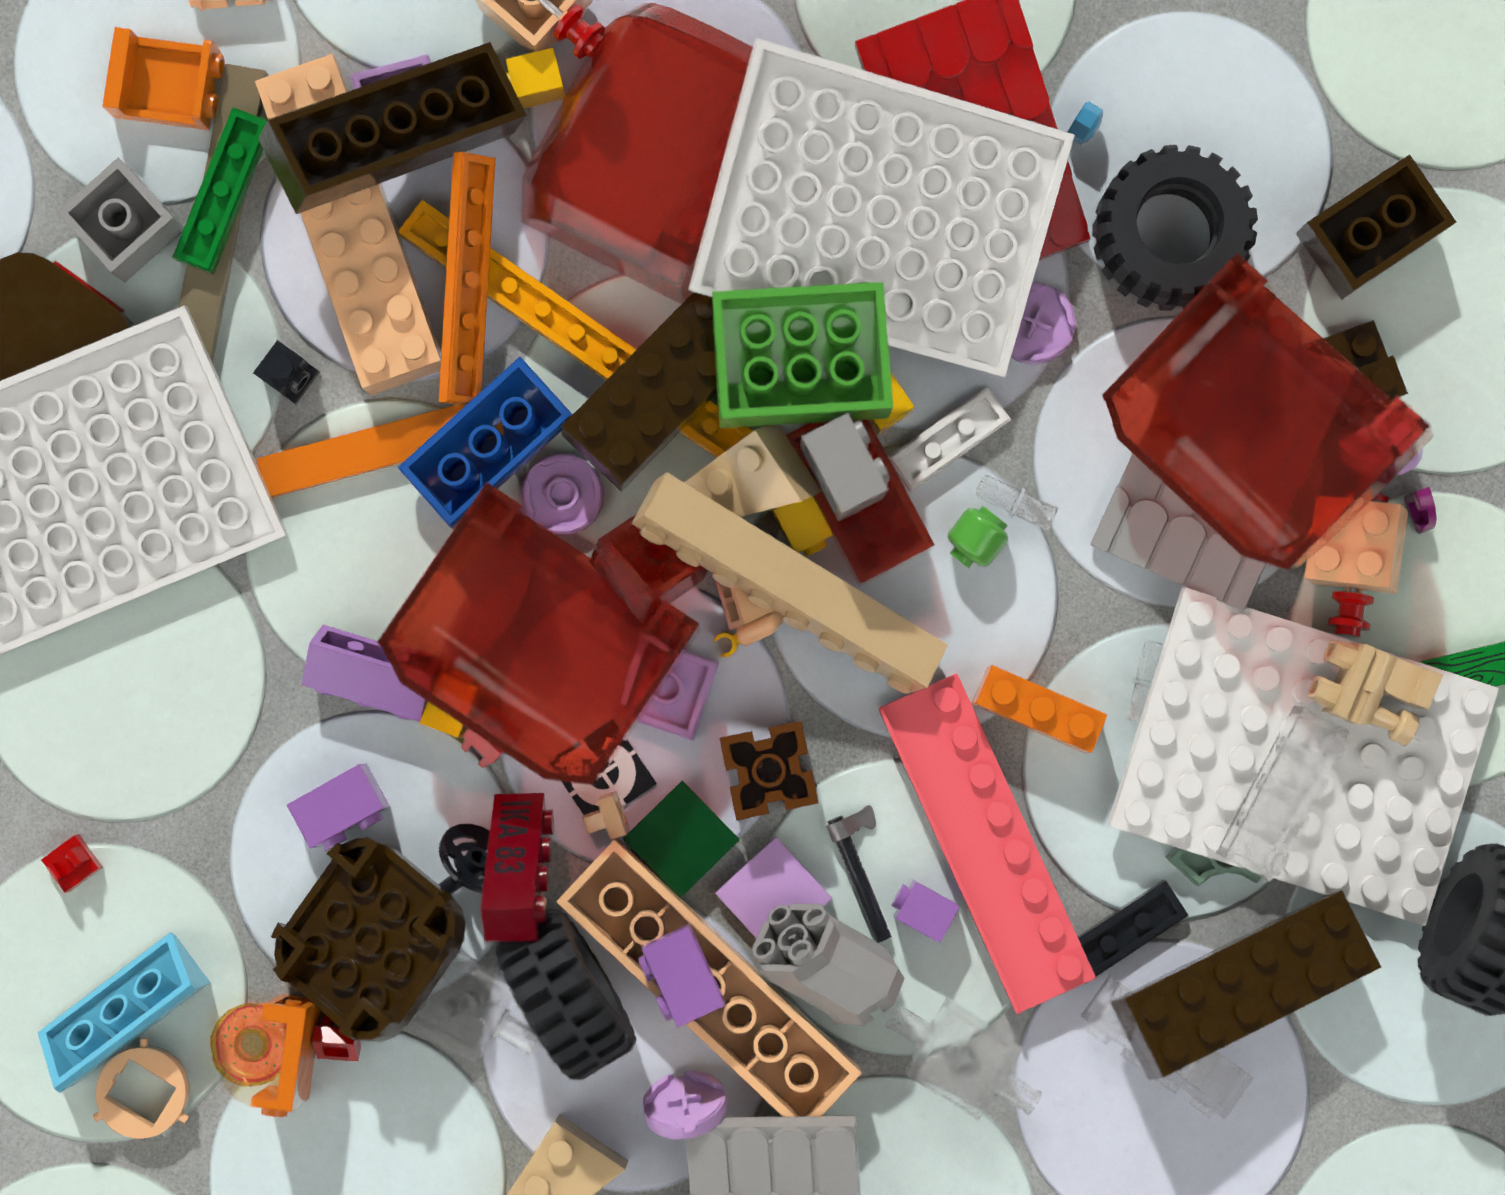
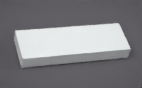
M986 387L894 452L887 460L909 491L912 492L1008 424L1011 419L989 388Z

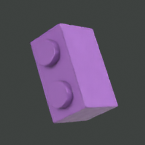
M367 763L356 765L286 805L309 848L312 849L322 845L325 851L331 849L337 843L346 841L347 837L344 832L359 825L363 831L383 820L381 812L390 807Z
M687 924L643 945L642 951L644 956L638 959L647 980L652 981L656 979L662 995L656 997L666 1021L673 1018L678 1028L725 1006L723 994L691 924Z

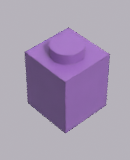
M914 879L909 887L904 884L901 885L891 906L897 909L893 915L897 920L939 943L942 941L960 907L957 903Z

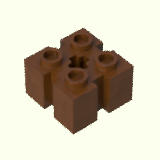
M802 721L769 727L770 738L754 741L752 731L719 738L726 771L736 769L740 784L729 787L736 821L769 814L767 803L783 800L785 810L819 804L812 770L801 772L798 758L800 755L808 754ZM772 758L773 764L778 762L780 764L781 772L775 774V781L765 782V776L759 778L756 768L763 766V759Z

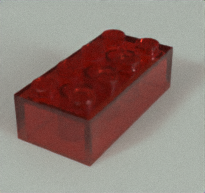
M860 420L870 438L867 450L872 460L878 457L881 459L890 477V481L887 482L888 491L884 498L838 522L824 493L820 492L813 495L833 534L832 538L858 587L922 555L935 546L869 420ZM829 422L808 423L786 435L816 482L817 480L800 449L801 438Z

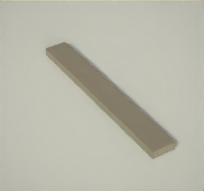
M225 64L204 176L232 107L258 117L261 116L263 103L255 81L267 77L268 73L266 70ZM244 200L214 275L186 265L179 307L184 305L188 307L212 363Z

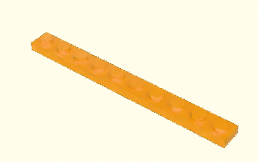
M421 200L398 230V234L405 241L446 269L449 218ZM490 247L487 298L605 381L637 350ZM709 401L680 433L715 458H718L753 431L748 427L720 428L718 406Z

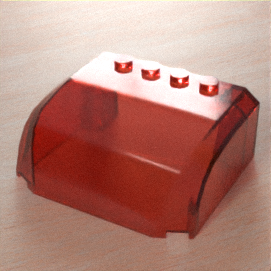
M642 3L615 18L605 28L603 34L605 39L593 57L586 56L522 176L521 221L682 304L691 292L688 290L753 47L673 8L656 3Z
M1238 253L1233 256L1102 395L1112 419L1117 439L1241 556L1286 570H1291L1301 565L1324 547L1434 437L1430 424L1398 396L1394 400L1390 399L1276 296L1269 281Z
M486 482L377 642L382 647L401 684L543 779L593 785L620 751L699 634L700 623L665 600L660 605L529 518L521 504Z

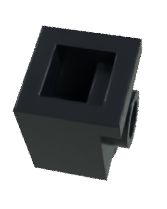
M278 340L253 372V374L295 404L298 403L320 373L319 370Z

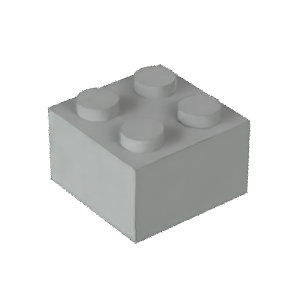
M119 157L56 212L103 265L124 283L184 229V226Z
M848 413L802 436L800 449L838 522L882 500L888 491L887 482L890 481L889 474L881 459L878 457L872 460L867 450L870 438L860 420L853 422Z

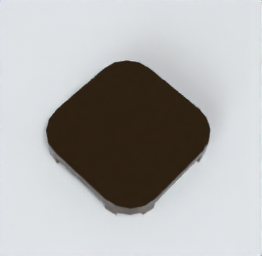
M21 252L0 259V381L132 327V321L123 312L48 259L35 253Z
M368 837L356 838L344 844L337 843L326 853L332 858L331 862L287 924L277 922L271 938L276 939L274 957L277 967H274L273 971L281 981L291 983L340 1027L339 1033L350 1039L383 1042L397 1036L410 1023L453 962L464 942L466 922L462 908L453 896L399 851Z

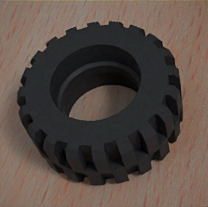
M1176 144L1165 145L1158 153H1155L1153 149L1141 153L1136 161L1130 160L1120 169L1117 176L1112 179L1095 211L1097 216L1092 224V236L1096 238L1097 243L1093 249L1096 260L1102 259L1105 264L1102 269L1103 274L1108 281L1114 277L1120 284L1116 290L1126 297L1129 293H1132L1139 297L1137 304L1147 308L1151 303L1159 304V310L1172 311L1176 306L1188 309L1196 307L1203 300L1209 301L1231 283L1245 267L1250 258L1249 250L1256 242L1257 232L1252 230V228L1258 221L1257 208H1249L1248 202L1253 197L1249 186L1246 185L1240 188L1236 181L1241 174L1233 166L1228 171L1221 167L1219 164L1223 158L1213 152L1208 158L1200 156V147L1188 145L1185 151L1182 152L1178 151ZM1165 194L1177 195L1188 199L1202 211L1209 225L1210 243L1200 258L1191 263H1171L1158 258L1147 249L1138 233L1137 216L1142 205L1150 198Z
M1490 843L1477 846L1475 850H1469L1464 854L1463 860L1455 863L1450 869V875L1447 879L1444 878L1440 884V890L1433 900L1425 926H1422L1423 935L1418 945L1420 957L1417 959L1418 968L1421 971L1420 976L1430 991L1485 1016L1505 1014V846Z
M547 910L546 922L538 923L537 940L498 942L495 950L498 958L497 961L516 1004L520 1007L529 1027L532 1028L541 1046L545 1048L553 1063L557 1064L559 1070L564 1075H567L568 1079L584 1080L632 1050L636 1042V1036L634 1035L635 1032L627 1012L624 1010L619 996L595 954H593L576 926L562 910Z

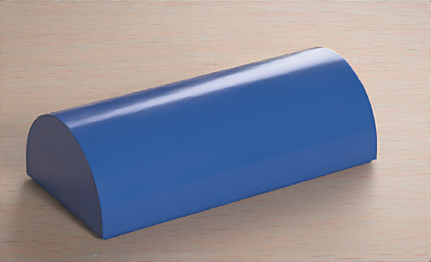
M518 357L397 468L447 525L455 529L561 432V426L573 414L521 357ZM499 422H502L504 435L494 428Z

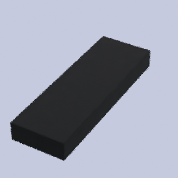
M1163 879L1077 937L1097 977L1189 915L1167 881Z

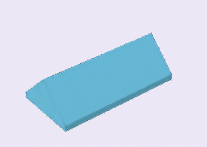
M172 932L167 934L38 1032L53 1088L60 1093L78 1084L211 983L175 934Z

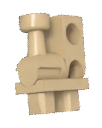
M1331 640L1324 653L1323 661L1339 667L1338 674L1334 682L1316 676L1307 696L1323 706L1321 712L1337 717L1345 722L1360 725L1371 724L1388 730L1389 739L1406 746L1417 732L1419 716L1407 710H1401L1394 714L1381 707L1379 704L1383 695L1412 708L1429 710L1443 674L1419 667L1365 643H1346Z

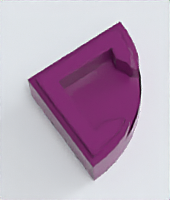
M1430 487L1404 496V501L1416 532L1421 534L1434 529L1437 515Z

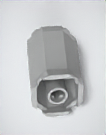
M793 903L789 907L787 905H779L772 909L768 914V920L763 923L752 948L754 957L771 982L824 1011L830 1016L834 1024L864 1026L873 1020L872 1012L879 1008L885 1012L894 1006L905 979L883 945L830 916L822 904Z

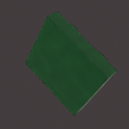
M682 780L623 840L682 898L740 841V838Z

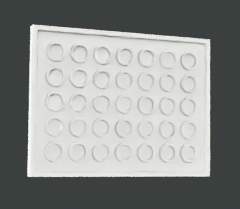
M755 39L688 290L712 297V292L884 282L889 346L1005 377L1075 135L762 39Z
M181 306L0 381V654L288 535L187 306Z
M1182 587L1107 825L1325 895L1342 890L1347 901L1425 926L1499 688L1391 654L1419 667L1443 674L1429 710L1412 708L1383 695L1379 704L1381 707L1394 714L1401 710H1407L1419 716V726L1415 736L1408 745L1403 746L1389 739L1388 730L1371 724L1360 725L1345 722L1337 717L1321 712L1323 706L1307 696L1316 676L1334 682L1338 674L1339 667L1323 661L1329 642L1331 640L1346 643L1357 642L1248 607L1241 611L1216 600L1217 597Z

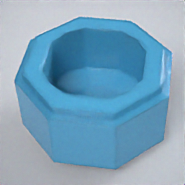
M1090 101L1083 105L1067 133L1075 135L1073 141L1082 145L1095 135L1102 122L1103 110Z

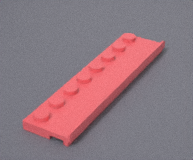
M953 674L929 685L928 688L915 691L879 707V713L1015 1014H1019L1096 979L958 674Z

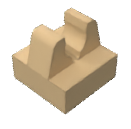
M617 790L600 796L597 800L599 810L588 813L582 818L587 834L606 828L610 840L624 836L630 830Z

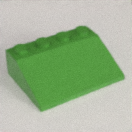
M884 282L712 292L720 428L831 422L847 413L851 420L885 419L889 417L893 410Z

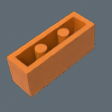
M993 665L986 668L971 703L978 708L1083 753L1093 752L1108 714Z

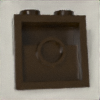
M1374 320L1303 346L1357 368L1333 422H1336L1338 429L1362 420L1360 412L1374 408L1376 414L1400 406L1398 398L1408 394L1394 355L1388 357Z

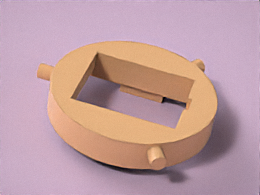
M140 1038V1046L125 1050L113 1057L101 1071L96 1085V1103L99 1111L93 1114L94 1120L98 1122L103 1119L117 1133L136 1139L154 1137L172 1127L178 1120L185 1124L189 1119V1116L184 1114L190 1093L187 1073L174 1055L162 1048L148 1046L149 1038ZM130 1059L176 1087L175 1092L155 1124L108 1095L116 1083L115 1079L118 1074L123 1072Z

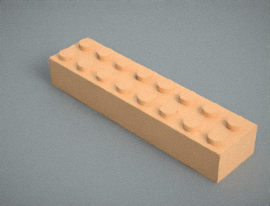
M333 54L255 81L268 119L349 91L342 68ZM382 183L302 212L301 215L362 389L372 396L439 372L441 368V350L404 244L398 234V227Z
M618 838L610 843L556 901L656 997L662 995L656 979L648 981L638 959L644 956L642 947L644 944L687 924H691L723 994L725 1006L686 1025L783 1117L823 1116L862 1073L860 1066Z

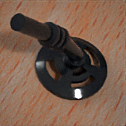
M458 824L449 828L439 842V856L450 876L438 885L452 895L462 887L476 893H483V886L481 885L484 884V878L479 877L481 875L485 876L486 851L488 850L490 830L474 824ZM468 838L475 840V843L462 842L456 846L453 841ZM462 851H467L465 856L461 853ZM449 857L454 859V865L457 871H455L449 861Z

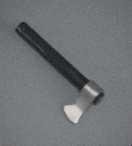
M867 805L859 812L843 818L841 815L828 820L826 828L832 842H836L837 847L840 849L839 852L842 854L841 857L844 860L845 866H847L846 869L849 871L848 874L872 933H874V938L879 943L892 936L889 929H887V923L851 838V835L855 831H859L861 826L868 829L876 827L873 808Z

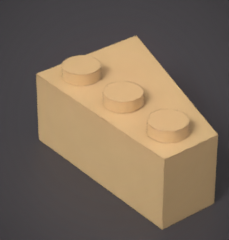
M779 425L763 426L754 430L684 482L739 517L800 502L822 492Z
M559 1114L506 1195H594L626 1169L628 1160Z

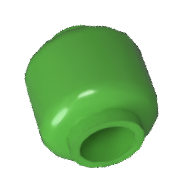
M983 505L979 510L968 508L947 534L949 542L954 546L950 554L968 568L974 562L979 566L986 567L992 563L1007 544L1008 535L1004 530L1008 525Z

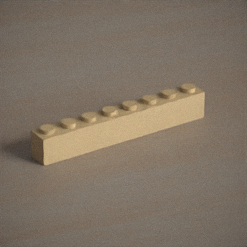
M665 473L654 481L631 523L641 529V535L647 540L659 545L664 543L678 551L677 557L692 566L701 565L713 573L712 577L718 583L729 588L737 587L749 594V601L763 609L772 608L782 614L784 622L789 626L801 631H810L819 637L818 642L832 651H843L853 657V663L857 667L867 672L881 674L888 679V685L899 692L908 694L928 688L948 644L669 473Z

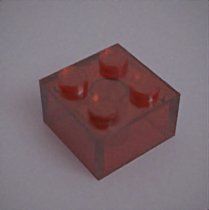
M635 514L598 539L589 563L640 622L644 623L702 582L708 570L701 565L692 566L677 557L678 551L664 543L662 545L655 544L644 538L640 533L641 529L631 524L636 516Z

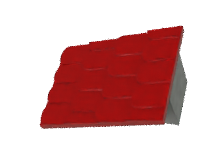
M963 0L855 41L854 46L864 71L1058 129L1019 0ZM1068 160L1039 260L1089 242L1091 239Z

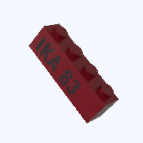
M544 793L494 794L480 909L484 942L537 940L538 923L546 922V896H541V892L549 891L548 866H544V863H551V838L546 837V835L554 834L553 809L546 810Z

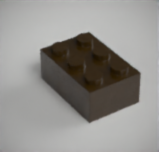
M1409 154L1308 221L1295 234L1337 295L1343 300L1441 235L1457 222Z

